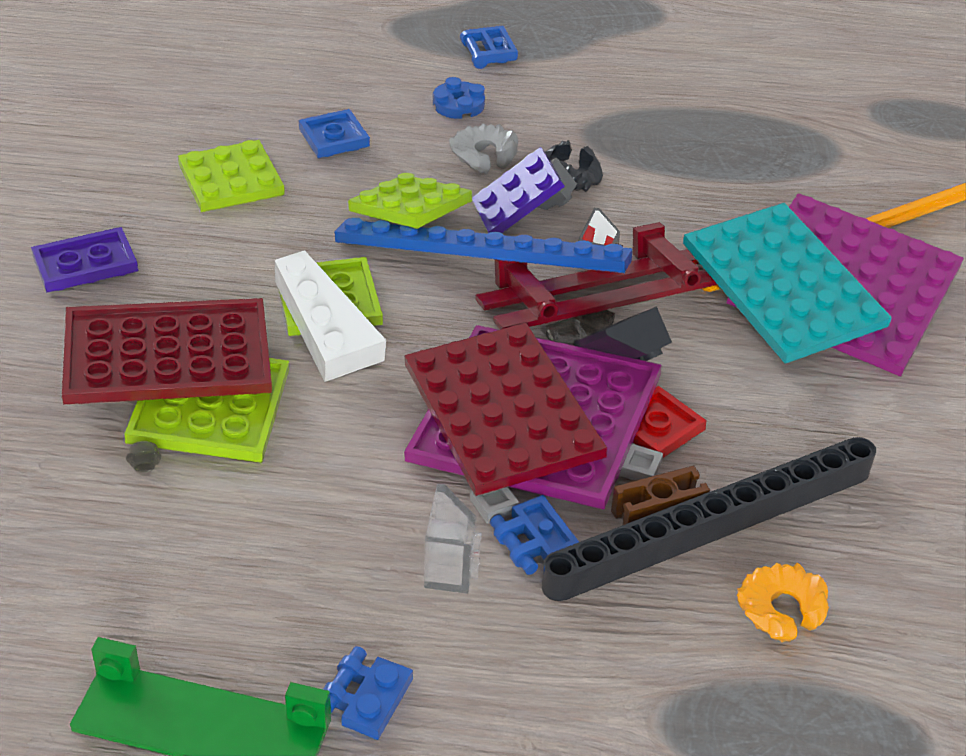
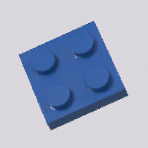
M350 109L298 120L299 130L317 158L331 157L334 154L370 147V137Z

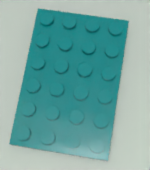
M785 202L684 234V246L785 364L890 325L892 317Z

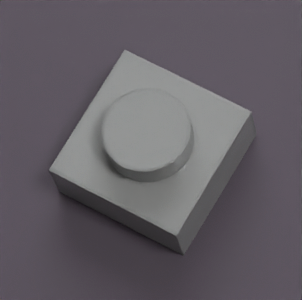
M632 444L619 476L637 481L657 475L662 463L663 453Z
M508 487L475 496L473 491L470 490V501L487 524L490 523V520L495 515H502V517L511 515L512 506L519 504V501Z

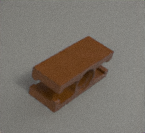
M693 465L614 486L611 512L616 519L623 516L622 525L709 493L710 488L706 483H702L700 487L696 488L700 474Z

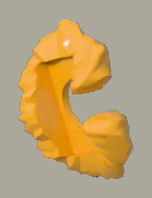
M776 563L771 568L767 566L756 568L752 574L746 575L742 582V587L737 588L738 603L742 610L745 611L744 614L753 622L756 629H760L769 634L771 638L781 642H791V640L797 637V627L794 619L778 612L771 604L782 593L793 596L799 602L800 611L803 615L800 626L808 630H814L820 626L825 620L829 609L826 582L819 574L806 573L799 563H796L793 567L788 564L782 566Z

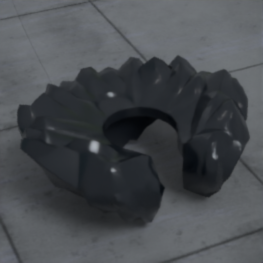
M569 140L561 141L545 151L550 160L557 158L577 183L574 188L575 191L582 189L586 192L592 185H599L603 177L601 163L589 146L580 149L579 168L577 170L571 164L564 162L570 158L572 152Z

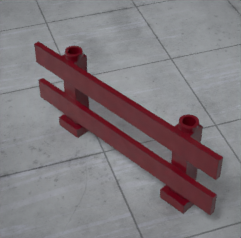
M657 222L633 227V255L638 260L631 261L625 273L587 270L539 281L528 270L527 263L494 259L495 284L499 288L504 289L476 294L475 299L484 311L522 302L528 307V309L493 316V322L501 330L527 323L529 327L718 284L706 270L698 271L699 267L696 264L700 263L688 249L679 251L665 238V226ZM659 272H665L669 276V278L555 302L553 297L554 295Z

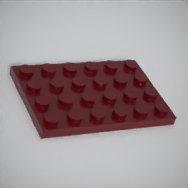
M263 298L66 307L62 378L63 405L272 393Z
M527 323L404 355L405 366L475 496L607 458L606 445Z

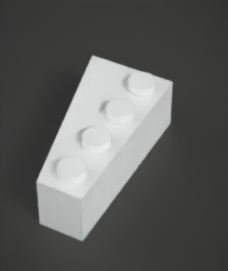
M305 250L275 260V283L324 382L385 361L386 339Z

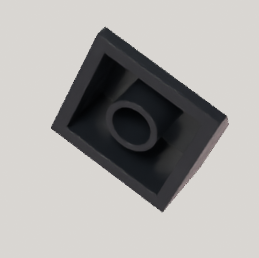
M656 306L575 341L574 344L582 348L648 361L663 354L661 348L672 343V340Z

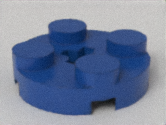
M449 77L444 84L434 89L432 103L436 105V111L445 117L462 119L463 114L471 113V117H474L485 108V88L481 84L461 81L458 77Z

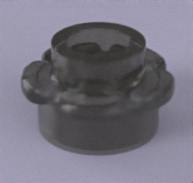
M148 441L132 444L126 456V461L136 471L140 472L153 470L161 460L158 446Z

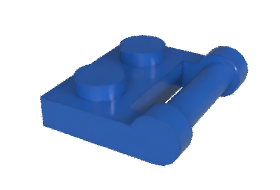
M504 26L469 29L463 31L460 35V40L471 53L472 63L477 69L486 67L488 63H506L517 60L518 51ZM476 41H481L486 51H480Z

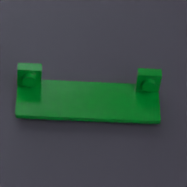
M97 637L91 648L96 676L70 722V727L76 733L170 756H318L331 722L330 691L290 682L285 694L286 704L142 671L140 670L136 645Z

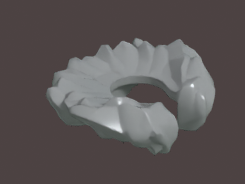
M483 123L481 126H474L473 128L467 126L465 130L457 131V134L449 140L452 151L459 157L460 161L466 163L474 170H478L480 174H488L492 164L489 155L480 152L481 150L484 151L490 144L496 148L497 166L503 169L508 167L518 152V137L513 130H504L500 124L496 126L490 124L487 126Z

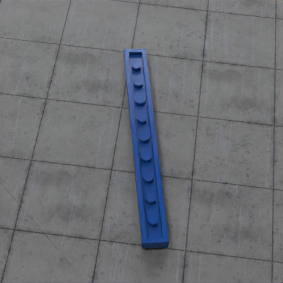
M349 218L334 231L335 242L609 272L625 273L632 261V248H623L619 244L604 246L594 245L589 241L574 243L564 242L559 238L544 240L535 239L529 235L505 236L500 232L475 233L471 229H461L459 231L446 230L442 226L420 227L416 229L405 225L390 224L384 220L367 222L362 221L360 218Z

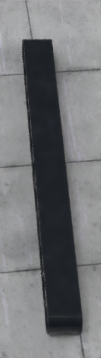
M853 437L552 552L544 560L543 594L554 601L568 600L862 483L870 475L877 452L876 446L866 438Z

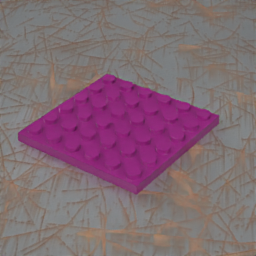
M798 193L789 208L892 317L888 327L831 348L901 377L957 275L964 258L950 251L927 244L922 240L899 233L894 229L871 222L866 218L843 211L838 207L830 206L812 197ZM728 297L726 303L736 307Z
M476 325L469 338L497 331L498 329ZM536 338L606 445L607 458L509 487L605 510L661 376L662 365ZM428 409L404 451L405 461L464 476Z

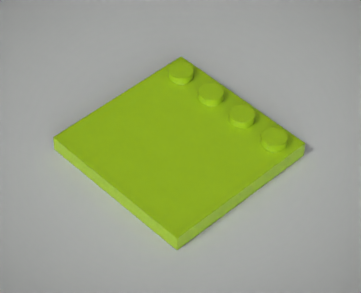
M269 358L272 393L137 400L125 431V443L262 463L288 376L289 361Z

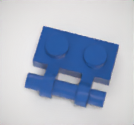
M544 495L512 506L513 519L505 521L502 515H495L490 520L495 538L501 545H506L510 551V559L515 566L521 567L527 575L533 574L538 569V564L533 558L541 556L545 560L550 553L579 542ZM524 533L529 541L521 543L517 536Z
M355 646L349 655H345L337 666V675L332 682L326 683L323 690L330 691L331 714L335 708L344 711L341 716L342 726L379 740L413 680V670L378 656L371 668L362 664L367 656L366 651L361 647ZM351 681L360 684L355 694L346 692Z

